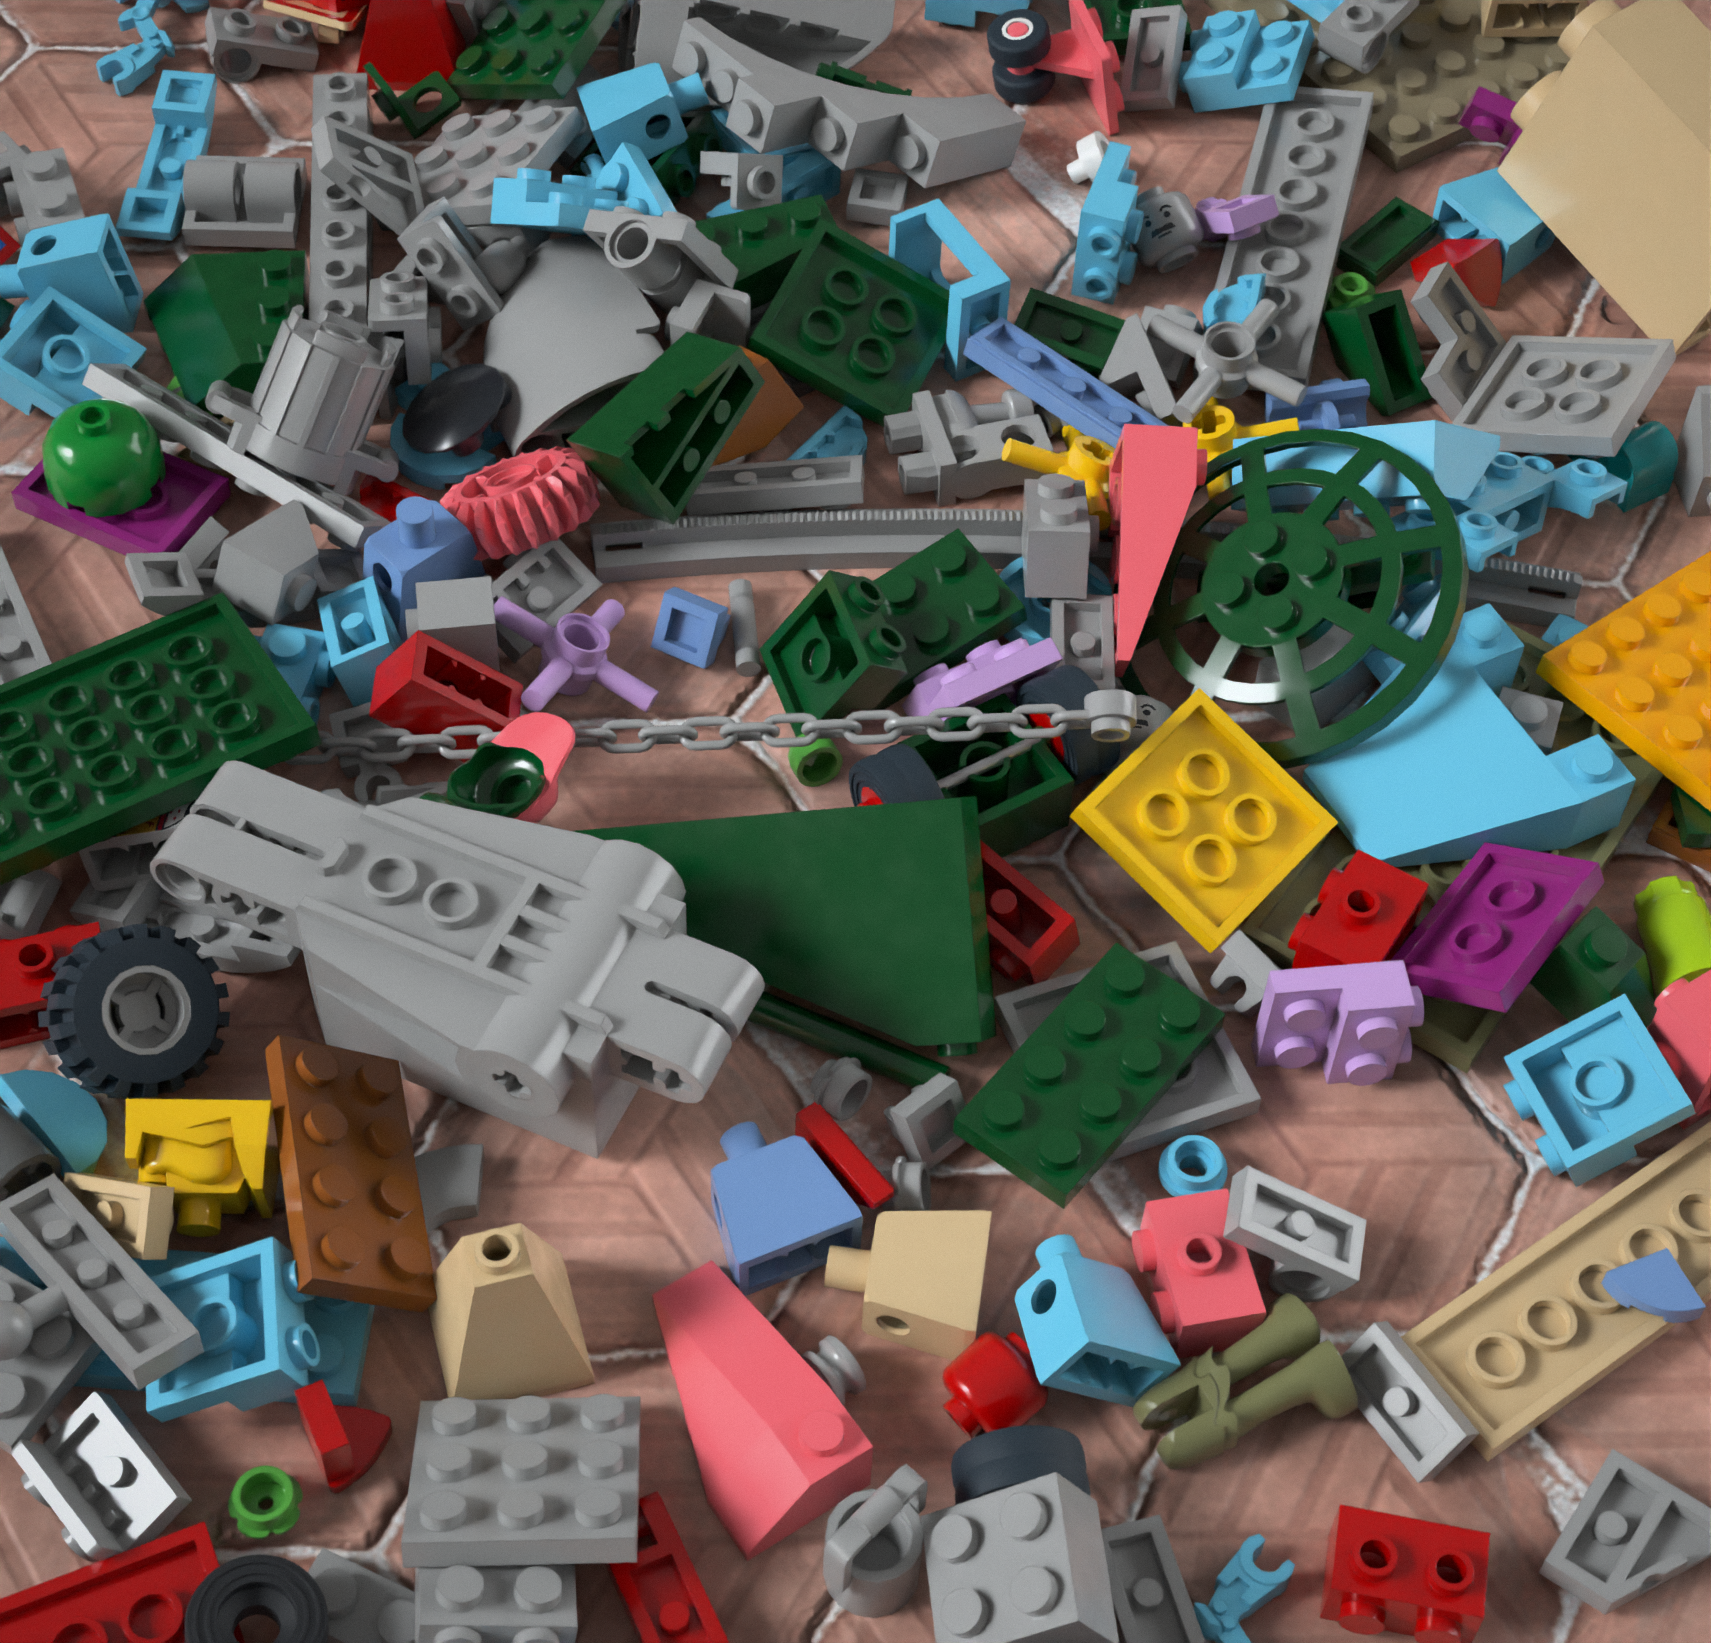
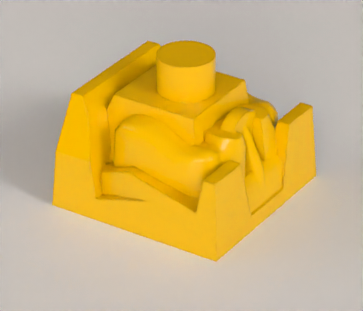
M126 1099L125 1160L129 1169H138V1181L174 1187L172 1206L175 1213H178L177 1232L195 1237L217 1235L220 1233L221 1214H244L251 1199L262 1218H272L280 1172V1159L273 1115L274 1109L271 1100Z

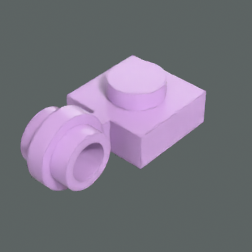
M1274 194L1243 195L1228 202L1224 199L1217 200L1214 197H1208L1199 201L1194 209L1204 230L1203 240L1207 239L1211 242L1223 239L1227 234L1229 240H1239L1256 235L1261 232L1260 223L1279 216Z

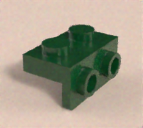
M1030 288L1014 325L1099 380L1125 320Z

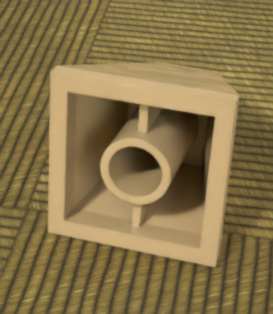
M521 1223L462 1236L432 1274L438 1299L428 1307L448 1398L462 1397L469 1400L516 1399L529 1395L542 1397L594 1384V1375L562 1253Z

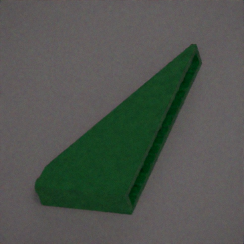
M976 796L573 831L591 835L604 841L622 839L637 843L660 855L673 866L683 880L686 890L683 902L686 903L687 936L745 959L758 970L766 984L914 1046L937 1045V1053L941 1057L978 1053L977 1042H983L997 1036Z

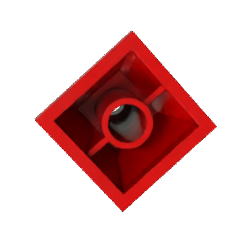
M370 0L356 73H367L363 66L371 62L393 91H407L434 71H438L447 82L451 74L455 72L457 59L466 50L467 45L446 0ZM367 73L369 90H378Z

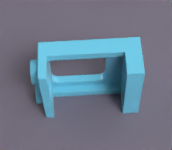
M939 198L891 216L889 257L950 291L944 369L955 382L986 370L963 355L969 337L999 317L1007 320L1011 280ZM942 241L973 275L972 277L952 285L945 279L940 268Z

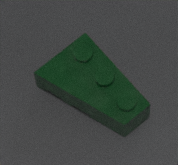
M822 195L695 221L696 228L708 240L718 244L721 247V253L738 269L733 289L747 293L750 296V311L774 299L820 218L837 227Z
M687 331L571 435L567 442L621 507L674 525L765 381L741 347Z

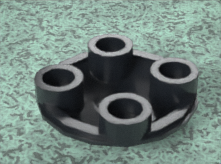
M483 363L461 365L446 371L425 385L411 401L403 418L402 435L409 446L417 452L441 453L452 450L457 457L468 456L480 448L484 441L482 432L494 420L499 410L510 402L512 390L496 368Z

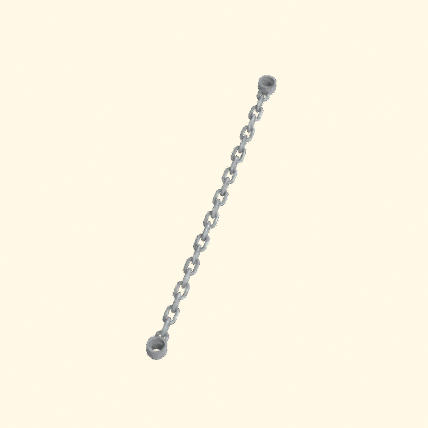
M1105 689L1087 694L1084 697V710L1066 711L1064 707L1058 704H1027L1018 706L1012 713L983 714L974 707H947L935 709L928 716L900 717L897 713L890 710H867L853 712L846 719L817 720L816 717L807 713L775 714L766 718L764 722L735 723L734 720L725 716L689 718L682 725L654 726L653 723L644 719L608 721L601 728L574 729L576 737L573 747H601L608 753L620 754L646 752L654 744H682L687 749L694 751L723 750L734 745L736 741H764L771 747L786 748L809 746L816 742L817 739L846 738L851 743L858 745L888 744L894 742L900 736L929 735L932 739L941 742L971 741L988 732H1012L1019 738L1035 739L1059 737L1066 730L1091 729V737L1094 740L1119 742L1131 736V728L1137 723L1136 696L1129 691ZM1053 713L1050 723L1055 728L1024 729L1028 725V719L1024 716L1025 714ZM970 717L967 720V726L971 731L941 732L945 727V723L940 718ZM887 720L884 723V729L888 734L858 735L862 731V725L857 721ZM804 723L801 732L806 737L776 738L780 734V729L775 724ZM467 725L448 727L441 734L413 735L407 729L387 728L368 730L361 737L334 738L328 732L318 731L322 744L317 747L323 754L296 756L284 762L290 765H315L327 763L334 756L360 755L368 762H398L408 759L413 753L439 752L447 759H471L477 749L453 750L457 744L456 740L451 736L479 735L477 737V744L480 746L484 743H490L500 732H493L487 726ZM722 726L719 734L724 740L695 741L698 738V731L693 727ZM641 729L638 732V738L642 743L614 744L617 741V735L612 730ZM399 738L397 740V747L402 751L374 753L377 750V744L372 739Z

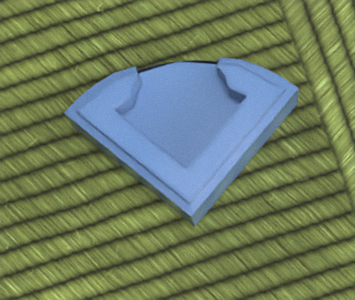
M1668 1248L1607 1271L1601 1283L1605 1290L1619 1304L1628 1309L1632 1305L1644 1312L1662 1316L1665 1322L1683 1323L1699 1319L1706 1307Z

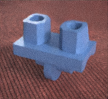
M1340 378L1322 380L1319 385L1308 387L1307 393L1298 407L1265 392V423L1297 417L1299 430H1335L1368 426L1366 404L1370 395V385L1364 378L1350 381H1342Z

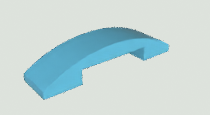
M173 70L162 71L152 105L155 126L136 188L127 187L115 227L118 236L172 241L182 229L186 211L183 195L184 167L187 160H196L197 155L207 156L216 101V74Z

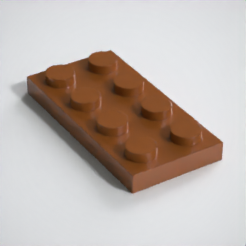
M278 1034L265 1048L274 1109L273 1115L293 1260H296L297 1293L423 1313L438 1298L432 1275L434 1272L399 1060Z

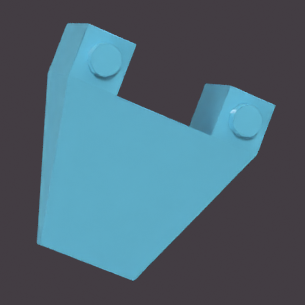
M1490 603L1463 614L1455 642L1439 672L1409 708L1386 728L1356 747L1320 762L1311 763L1304 770L1302 777L1325 810L1338 821V827L1356 851L1359 849L1394 867L1472 859L1484 842L1537 852L1571 847L1619 825L1636 778L1599 734L1545 756L1499 699L1502 686L1512 687L1525 645ZM1401 663L1364 705L1386 688L1401 672L1405 664Z

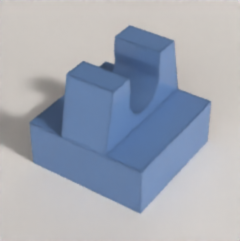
M674 586L664 592L651 648L700 668H707L714 663L718 646L726 636L731 617L730 614H727L728 608Z

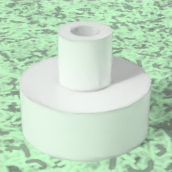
M1095 131L1077 141L1079 159L1067 165L1068 174L1075 184L1087 178H1090L1092 182L1095 179L1110 143L1100 131Z

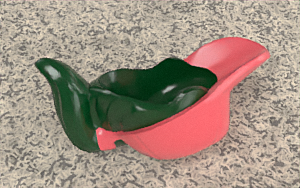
M544 712L524 714L509 723L490 743L480 745L470 760L451 772L448 779L446 797L438 793L427 792L419 798L537 824L551 811L557 802L558 775L575 743V730L569 722L553 714Z

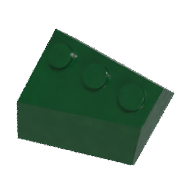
M275 249L266 252L191 254L143 300L149 320L154 324L158 341L163 353L165 352L168 357L173 376L175 377L176 375L185 400L205 412H211L206 407L205 400L210 385L218 380L226 381L231 387L254 393L282 320L289 318L292 308L296 305L304 307L302 319L309 320V271L306 250L283 251ZM212 413L215 418L224 417L222 414Z

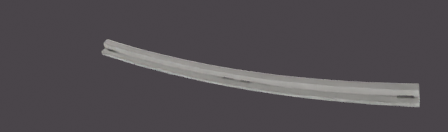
M894 508L698 515L678 517L674 525L658 519L590 524V538L595 574L601 583L750 572L894 568L957 528L961 530L993 569H1005L1011 562L1022 557L1023 510ZM1189 519L1183 520L1182 527H1184ZM1210 521L1199 533L1222 542L1230 533L1243 524ZM1108 528L1099 531V538L1114 539L1113 537H1108ZM1333 534L1339 544L1366 539ZM1099 542L1098 552H1089V561L1096 565L1103 573H1109L1113 542ZM641 545V548L637 549H626L616 551L605 550L606 547ZM1184 554L1179 563L1175 578L1198 580L1199 571L1205 570L1207 563ZM1487 557L1482 571L1476 573L1469 569L1464 613L1490 603L1503 620L1549 628L1558 614L1575 618L1577 598L1582 586L1583 576L1578 572ZM1435 560L1434 576L1442 573V560ZM1407 585L1402 586L1401 593ZM1528 589L1560 594L1562 598L1528 592ZM1401 593L1399 596L1398 603H1402V601L1404 600Z

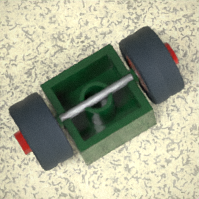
M1064 665L1047 672L1043 676L1036 677L1021 686L1016 697V707L1007 695L1003 693L974 708H977L983 714L1012 713L1018 706L1027 704H1058L1064 707L1066 711L1084 710V697L1100 689L1082 669L1074 665ZM1053 713L1025 714L1024 716L1028 719V725L1024 729L1055 728L1050 723ZM952 717L945 720V727L941 732L971 731L967 726V720L970 717ZM1091 729L1066 730L1059 737L1035 739L1019 738L1012 732L983 733L975 740L952 742L936 741L929 735H913L879 751L875 755H870L856 762L849 771V788L854 807L976 796L980 840L1003 858L1068 826L1073 786L1112 768L1120 756V741L1101 742L1094 740L1091 737Z

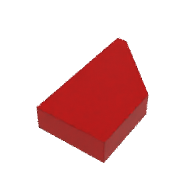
M813 1102L796 1113L795 1135L805 1138L855 1204L876 1209L894 1196L892 1185L820 1104L818 1105L816 1102Z

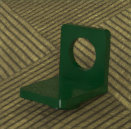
M371 62L363 66L378 88V91L371 95L380 111L389 122L398 118L414 139L462 105L459 96L438 71L432 72L397 97ZM429 92H439L442 94L441 102L435 109L429 112H418L416 110V104L423 95Z

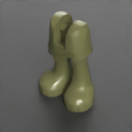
M1285 1293L1276 1298L1265 1308L1264 1322L1249 1334L1214 1357L1213 1346L1199 1358L1194 1356L1182 1369L1154 1385L1135 1403L1133 1414L1143 1430L1158 1429L1185 1415L1189 1418V1421L1167 1434L1156 1449L1161 1461L1169 1469H1186L1222 1455L1225 1450L1236 1447L1238 1439L1257 1426L1292 1407L1304 1403H1311L1327 1419L1341 1418L1357 1409V1393L1341 1355L1330 1340L1320 1343L1319 1324L1314 1314L1298 1297ZM1284 1358L1295 1360L1279 1372L1230 1399L1231 1385Z

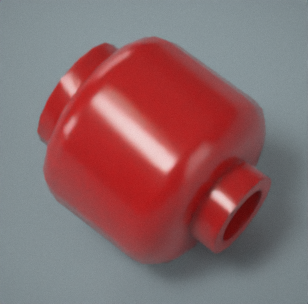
M1013 1331L1005 1338L994 1332L981 1334L943 1371L944 1387L951 1395V1398L942 1407L958 1427L971 1439L981 1430L987 1433L1002 1428L1023 1426L1048 1401L1049 1392L1047 1386L1040 1385L1028 1345Z

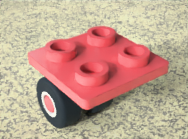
M1068 0L1072 29L1050 35L1046 19L1041 14L1032 10H1011L999 15L992 21L987 31L989 53L994 60L992 67L994 87L1003 99L1014 103L1033 102L1047 95L1053 88L1055 72L1079 76L1108 135L1119 133L1118 112L1124 111V101L1117 81L1114 80L1113 74L1120 72V62L1113 42L1111 40L1104 42L1102 39L1103 29L1099 15L1094 7L1087 9L1083 0Z

